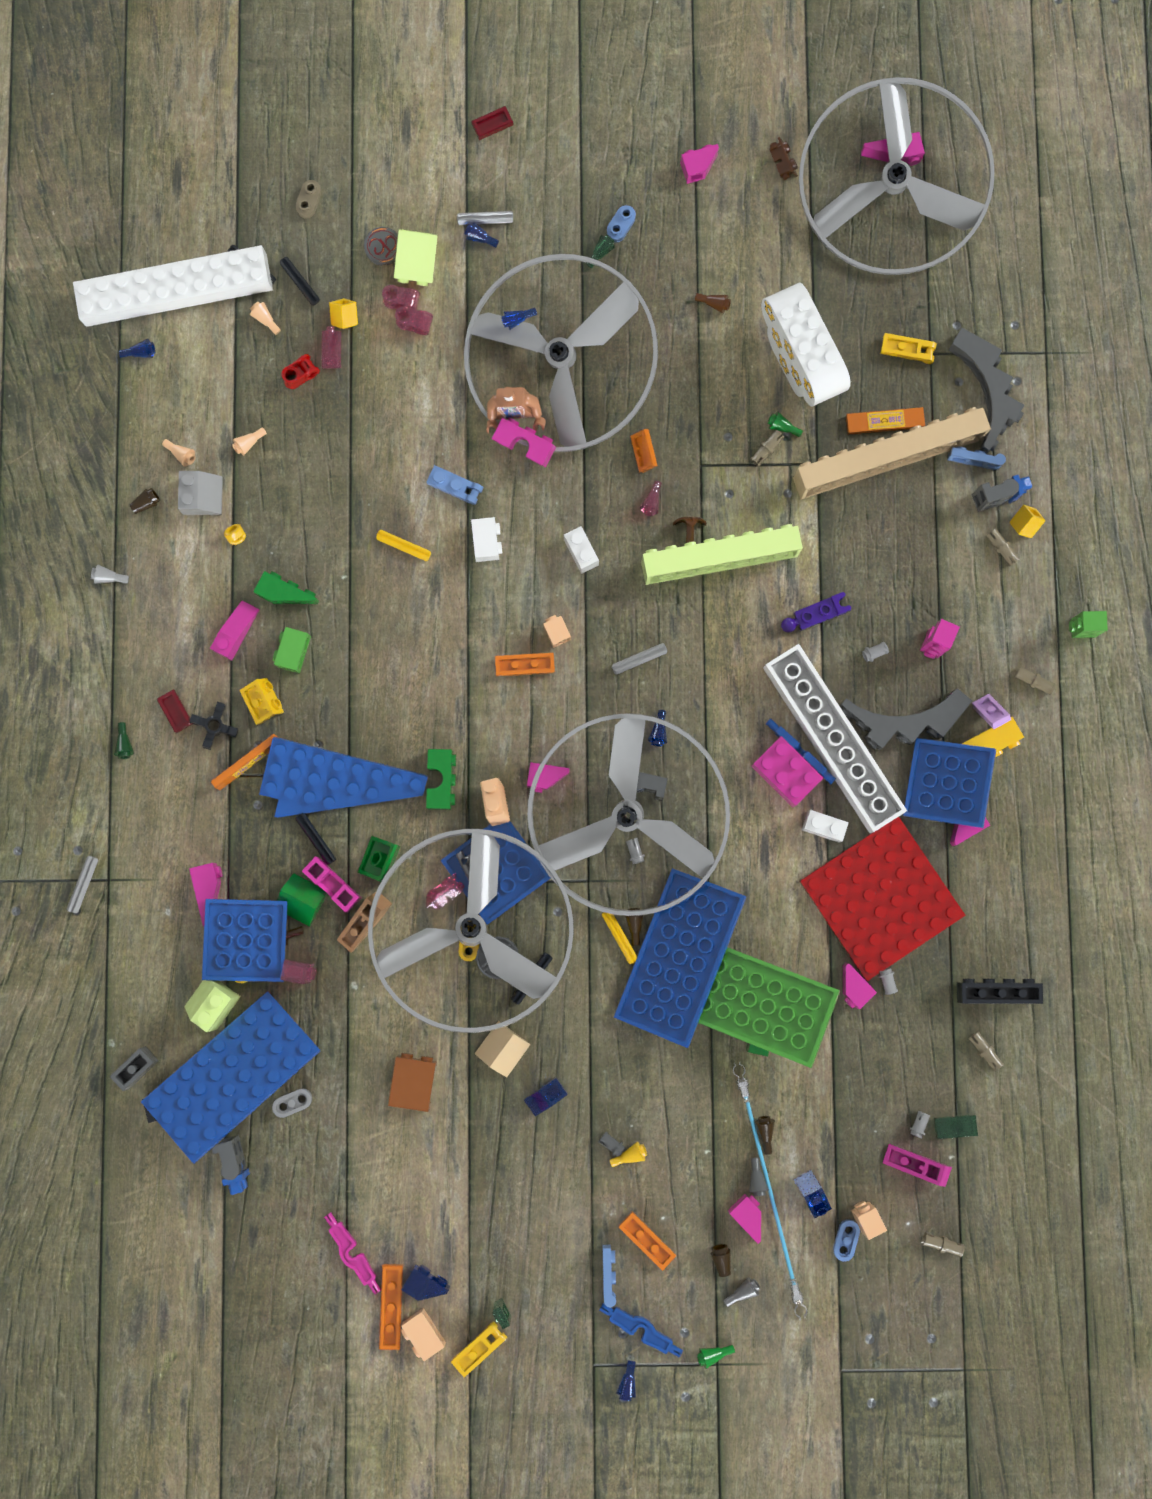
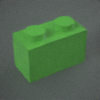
M1083 611L1073 617L1069 622V631L1072 633V638H1095L1108 631L1107 611Z
M285 627V630L281 631L279 636V649L275 650L273 655L274 665L278 668L300 674L311 636L306 632Z

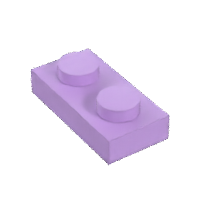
M990 694L972 702L973 709L993 729L1011 720L1010 714Z

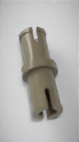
M775 429L770 437L760 444L761 447L750 458L751 462L760 467L762 462L769 454L772 455L774 453L775 447L784 439V436L781 435L782 433Z
M997 528L986 535L997 548L996 552L1001 553L1009 566L1020 559L1009 546L1010 542L1005 541Z
M1022 666L1019 667L1015 675L1016 678L1030 684V687H1036L1049 695L1052 694L1056 687L1055 683L1042 678L1041 674H1035Z
M979 1031L969 1037V1040L980 1052L979 1056L987 1061L994 1072L997 1068L1000 1069L1004 1065L993 1051L994 1047L992 1045L989 1046Z
M926 1232L922 1236L921 1243L923 1246L935 1248L941 1253L948 1252L962 1257L964 1254L965 1246L962 1243L950 1241L947 1237H937Z

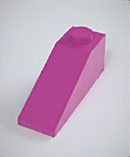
M920 132L911 133L912 141L901 159L910 166L920 163L925 154ZM887 139L864 143L861 156L889 162Z
M241 601L218 632L210 649L232 661L259 609Z
M213 862L189 868L203 927L205 921V899H218L221 886L220 878L223 877L221 867Z
M891 1144L888 1145L883 1164L946 1187L952 1169L948 1165Z

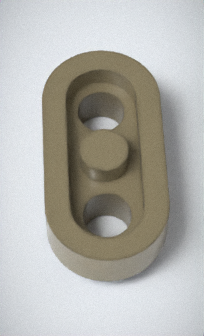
M306 181L302 185L298 196L296 211L304 219L311 218L317 209L322 194L321 187L317 181ZM310 187H314L312 191L308 190ZM303 205H308L307 208H302Z

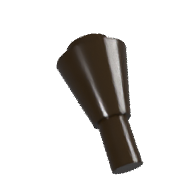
M629 908L628 910H640V908ZM625 915L631 933L632 945H640L639 932L643 915Z
M760 1116L755 1121L763 1142L765 1155L772 1154L771 1141L775 1120L770 1119V1116Z

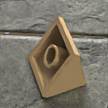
M505 1026L492 1030L475 1052V1055L490 1068L508 1077L530 1044Z

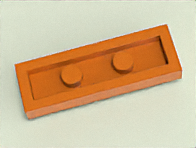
M554 653L495 656L496 677L555 673Z
M633 1211L618 1226L662 1271L676 1257V1254Z

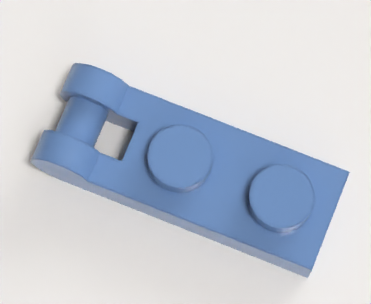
M957 446L950 450L947 460L998 470L1005 463L1006 457L1003 454H997L996 456L987 455L984 451L980 450L968 451L965 447Z
M435 465L426 482L427 485L472 505H476L478 501L477 496L484 488L478 483L471 482ZM467 488L472 490L470 495L465 494Z
M602 1245L604 1304L607 1307H613L616 1304V1295L612 1291V1284H616V1273L611 1271V1263H615V1250L611 1251V1245Z

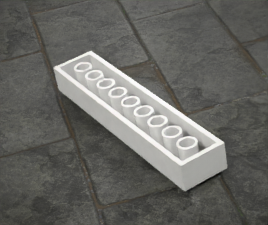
M262 245L73 282L78 316L86 327L273 291L267 254Z
M798 644L767 663L763 667L764 671L831 775L836 778L835 781L868 832H875L907 811L801 646Z

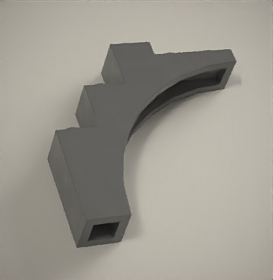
M961 328L949 351L959 357L972 370L984 392L988 409V422L991 430L985 436L980 451H984L987 454L989 451L993 452L999 442L996 440L998 435H1003L1008 426L1011 427L1014 422L1018 423L1024 414L1021 411L1024 404L1008 396L1013 386L1010 384L1013 377L996 368L1002 359L999 357L1002 349Z
M957 688L935 707L908 716H886L872 713L858 707L848 699H845L840 704V708L848 719L852 718L857 722L856 726L858 728L868 731L864 737L867 740V745L874 750H881L894 734L897 735L896 738L903 744L908 743L909 745L916 740L924 728L935 739L944 737L972 700Z

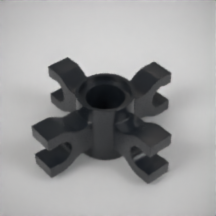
M217 701L213 716L207 719L194 714L191 715L190 724L206 729L207 734L202 745L204 749L211 750L215 736L221 733L235 738L237 736L238 728L222 723L221 717L225 709L224 703ZM213 721L220 724L219 728L215 731L208 728V725Z

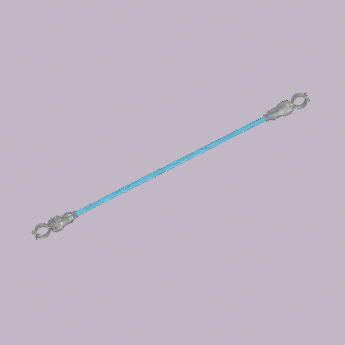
M738 1076L736 1081L737 1087L740 1090L744 1103H746L790 1275L791 1298L795 1305H802L804 1301L803 1294L799 1289L796 1278H794L749 1103L748 1080L746 1077L739 1078Z

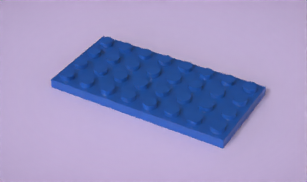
M672 868L658 906L667 904L684 895L698 884L701 879ZM706 881L697 891L682 902L654 913L614 1018L689 1048L746 896Z
M267 991L144 1098L141 1103L191 1162L195 1164L320 1052V1049Z

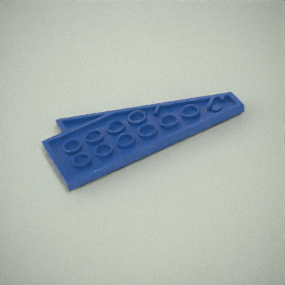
M273 737L259 795L278 799L274 816L278 818L423 796L428 775Z

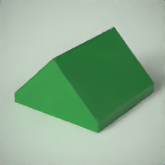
M371 836L357 873L382 882L386 873L393 866L401 846Z
M293 873L280 890L277 901H287V915L310 927L327 893L316 884Z

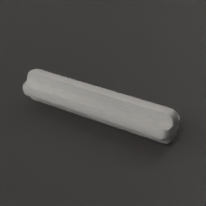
M512 211L457 214V223L459 225L513 222Z
M661 643L613 664L612 670L617 675L666 654L667 648L664 643Z
M87 856L67 907L69 912H79L98 863V859L95 857Z

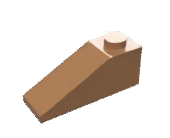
M376 892L364 900L337 939L351 953L368 935L369 915ZM382 894L377 903L373 928L392 905Z

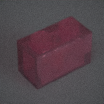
M293 959L284 960L280 980L309 984L316 976L314 963Z

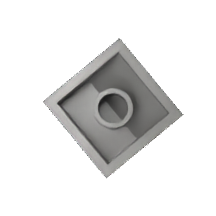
M179 471L178 510L183 515H222L223 477L201 471Z

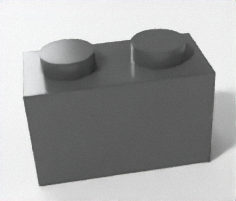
M146 1046L141 1047L109 1077L122 1091L129 1090L159 1060Z

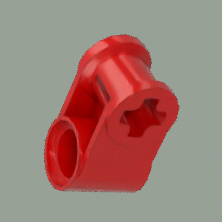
M309 354L299 357L295 362L282 370V378L287 388L296 389L319 374L320 369L314 366ZM290 375L296 376L293 380H287V377Z

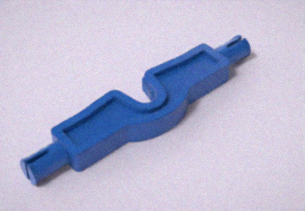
M772 719L767 721L766 725L774 731V734L778 738L782 736L830 785L836 780L827 771V768L809 751L803 750L800 743L784 728L777 725Z
M602 1303L599 1311L610 1316L609 1321L619 1326L626 1333L634 1335L639 1327H643L645 1331L641 1341L644 1344L656 1348L664 1354H667L669 1351L678 1358L681 1356L680 1354H682L683 1350L673 1345L671 1338L657 1331L648 1319L641 1316H632L618 1307L612 1309Z

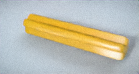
M378 531L377 540L424 561L430 559L431 552L386 531Z
M603 912L602 917L629 964H633L636 962L637 955L614 914Z

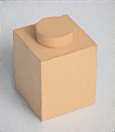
M554 615L545 620L546 623L543 626L553 648L571 640L570 633L562 616L557 617Z

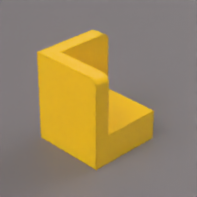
M343 298L329 302L332 326L345 329L358 324L355 301Z
M1023 504L1011 519L1010 524L1019 535L1032 538L1046 520L1036 508Z

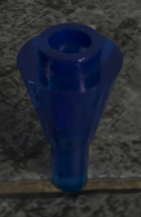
M475 222L472 225H467L464 232L467 235L466 240L487 243L497 248L499 240L489 236Z
M535 307L525 311H504V316H501L504 328L508 327L510 331L527 318L536 316L537 311Z
M145 339L128 349L119 350V356L121 358L128 356L153 358L156 349L153 342Z
M658 710L657 718L665 720L666 711ZM655 722L648 738L651 745L662 747L663 744H667L665 725Z
M628 1360L626 1374H624L616 1394L620 1395L619 1399L631 1401L632 1398H636L634 1376L636 1361Z

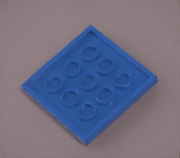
M916 738L905 801L907 811L903 813V816L984 828L996 749Z
M510 821L496 826H491L490 824L483 829L506 834L527 844ZM494 837L500 845L497 895L479 913L487 925L551 879L535 856L518 845ZM471 838L440 860L467 898L469 881L456 854L463 851L465 856L471 854ZM467 859L461 860L463 865L467 863Z
M205 899L202 980L284 982L287 901Z

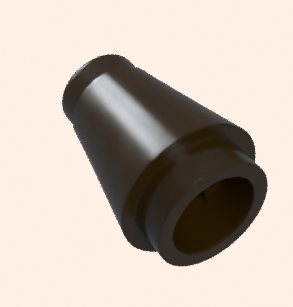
M152 488L145 489L129 505L132 511L137 514L157 506L160 498Z
M717 1244L712 1247L710 1254L719 1276L727 1277L731 1274V1250L727 1244Z

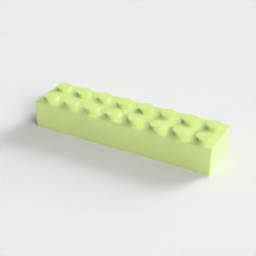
M787 524L781 526V529L773 530V528H766L761 530L760 533L749 531L738 537L727 535L722 540L715 541V538H710L700 544L689 542L684 544L683 547L678 548L676 545L665 547V550L661 551L650 549L643 554L641 564L645 585L796 558L803 547L798 526Z

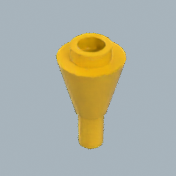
M636 1142L620 1156L610 1159V1164L612 1167H615L622 1163L645 1161V1156H647L646 1148L643 1144L640 1145L639 1142Z

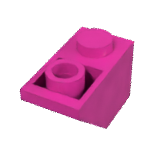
M718 144L705 145L702 149L688 150L681 154L680 164L687 184L706 178L717 158Z

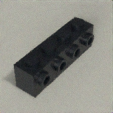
M963 979V982H956L957 1003L1043 1004V983H1035V979H1023V983H1015V979H1003V983H995V979H983V982H975V979Z

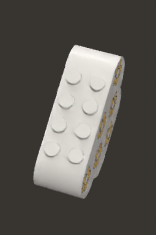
M799 282L764 298L761 308L768 326V339L795 394L798 397L803 396L805 401L813 407L847 391L850 387V376L847 367L805 286Z

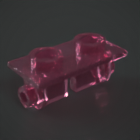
M327 327V330L322 331V368H341V331H335L334 327Z
M455 873L451 877L445 878L439 886L427 893L426 908L431 906L434 910L440 909L450 901L447 895L453 899L463 892L464 885L462 882L456 881Z

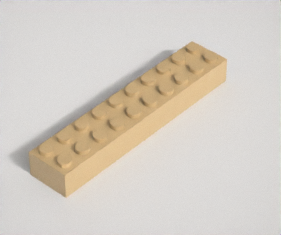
M973 407L966 410L964 414L958 415V413L949 415L943 421L936 419L929 422L927 426L921 427V425L911 428L909 432L903 433L900 431L894 433L888 439L881 437L874 440L872 444L866 445V443L857 445L851 451L847 449L841 450L836 453V456L830 458L829 455L819 458L817 462L811 463L808 461L799 465L793 480L800 500L948 452L957 446L963 447L982 441L991 430L983 407L979 409Z

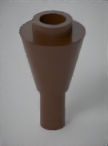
M696 293L695 301L706 303V305L724 314L725 310H729L731 299H728V295L707 296Z

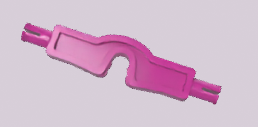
M330 1212L324 1218L331 1227L329 1233L339 1246L341 1260L346 1266L355 1271L364 1286L368 1284L374 1295L377 1294L381 1289L374 1280L376 1274L365 1254L360 1253L354 1257L349 1255V1251L357 1245V1242L347 1231L341 1221L337 1223Z

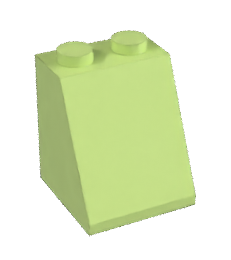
M398 229L394 278H398L397 282L409 283V280L417 281L416 285L428 286V283L433 282L438 235Z
M203 980L184 1007L190 1021L204 1031L210 1032L219 1028L241 996L220 981Z

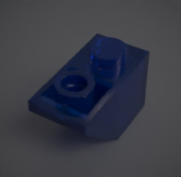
M555 1076L526 1097L524 1101L534 1116H537L567 1096L568 1092L558 1077Z
M812 1170L793 1179L814 1219L825 1215L827 1211L832 1209Z
M415 1265L401 1290L420 1301L445 1295L448 1293L450 1286L443 1277H435L430 1274L431 1270L426 1266L420 1265L419 1267Z

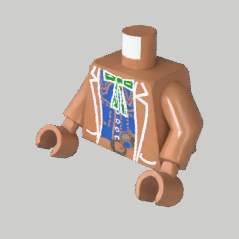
M523 387L497 389V394L492 396L487 403V418L489 419L486 426L487 433H489L490 427L497 429L498 422L495 419H509V417L512 419L535 417L533 430L537 431L538 425L544 430L546 420L541 417L542 412L538 398L529 394Z

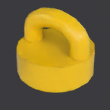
M240 524L231 525L224 531L225 538L232 545L240 544L246 538V534Z

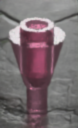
M654 481L652 490L640 506L643 514L647 516L658 514L659 491L662 485L660 481Z

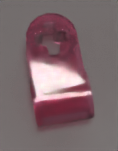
M387 285L382 291L383 303L390 309L411 314L416 313L420 292L412 288Z
M399 307L395 312L396 324L400 329L420 335H429L433 320L431 313L408 307Z

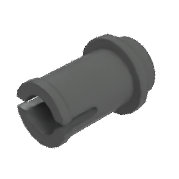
M605 1132L598 1141L610 1150L613 1156L616 1155L618 1157L625 1148L622 1145L623 1142L619 1143L608 1132Z

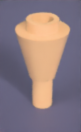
M256 302L250 308V315L265 326H268L275 335L281 331L273 322V318L264 302Z
M262 427L254 433L233 439L232 447L237 454L241 453L244 456L257 440L267 433Z
M167 439L163 441L162 446L170 450L184 467L191 465L195 461V451L193 449L175 445Z

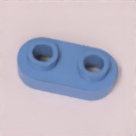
M625 205L620 207L609 223L607 237L612 242L622 241L635 222L636 213L631 206ZM623 213H629V216L626 217ZM618 228L620 231L614 232L613 229Z
M846 1219L840 1223L835 1238L833 1253L840 1261L852 1259L860 1235L858 1224L851 1219ZM848 1226L852 1227V1231L850 1233L845 1232V1229ZM842 1246L846 1247V1251L844 1253L840 1252V1248Z

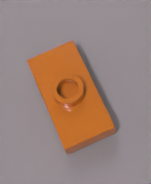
M643 429L631 435L639 473H644L657 467L649 429Z

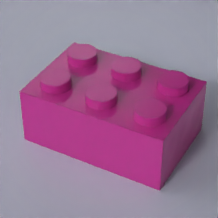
M782 736L751 765L792 808L823 779Z

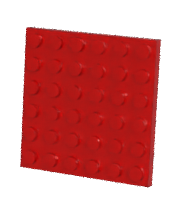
M899 817L869 834L799 881L866 981H869L879 974V971L885 970L966 916Z

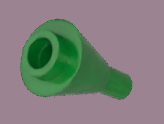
M778 411L776 414L772 413L767 422L769 429L789 432L797 437H800L803 430L793 426Z
M733 1345L723 1348H699L697 1360L700 1366H704L707 1369L724 1356L735 1353Z

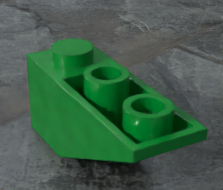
M264 571L253 591L257 596L272 604L319 603L315 593L308 589H305V591L298 589V584L290 580L288 582L281 580L282 577L273 571L270 574Z

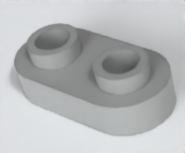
M302 1088L281 1096L272 1105L273 1113L280 1118H284L306 1109L312 1103V1094L309 1090ZM300 1095L305 1096V1102L299 1100ZM281 1103H285L287 1105L286 1110L281 1109Z

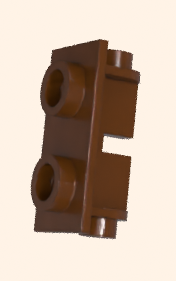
M778 137L779 143L773 142L770 144L769 150L774 162L782 160V162L776 164L780 177L787 180L791 177L790 174L792 173L797 177L796 169H798L795 159L790 158V146L787 141L783 142Z

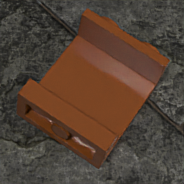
M401 1053V1056H397L388 1106L428 1112L431 1105L430 1098L437 1061H433V1057L421 1056V1059L413 1058V1054Z

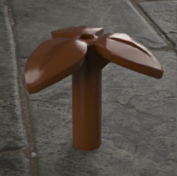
M680 517L673 522V526L682 522L686 524V543L694 542V526L697 523L705 526L707 524L700 517Z

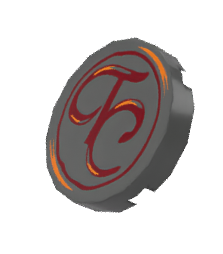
M379 227L369 232L364 241L365 253L369 260L381 266L390 265L395 262L396 231L388 227Z

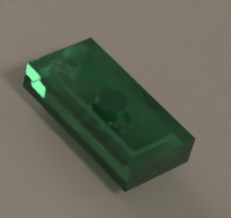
M974 1114L934 1118L937 1139L978 1136L976 1115Z
M500 1298L495 1301L492 1314L501 1328L505 1329L510 1326L511 1314L503 1299Z

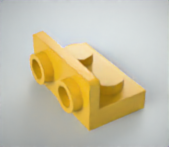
M267 678L256 679L239 690L256 725L264 723L275 715L284 713L282 704L273 690V685Z

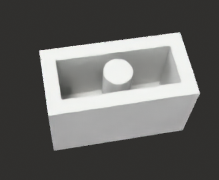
M495 517L472 519L476 562L499 560V554H502V544L497 542V535H500V524L495 522Z
M581 526L564 534V541L581 574L599 565V559Z
M809 810L807 811L802 831L839 843L844 839L849 822Z

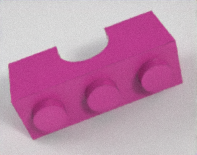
M510 417L508 420L502 418L492 439L510 450L513 449L518 441L527 440L529 450L526 457L546 468L556 449V446L552 444L553 440L545 435L540 438L535 435V430L527 426L525 429L519 427V422Z
M944 619L939 620L935 627L932 626L928 630L920 651L924 652V655L928 658H939L951 649L960 627Z
M315 856L302 870L344 912H349L362 899L319 857Z

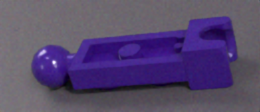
M841 592L828 599L795 611L793 613L795 619L788 617L782 620V630L790 633L796 629V626H799L802 631L850 612V605L843 607L839 604L845 593Z

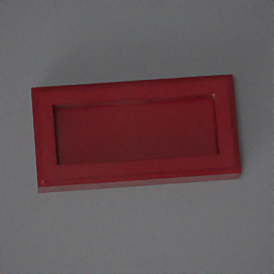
M506 106L472 120L471 124L478 139L482 140L513 126V120Z
M174 689L157 698L175 733L193 725L190 724V716Z

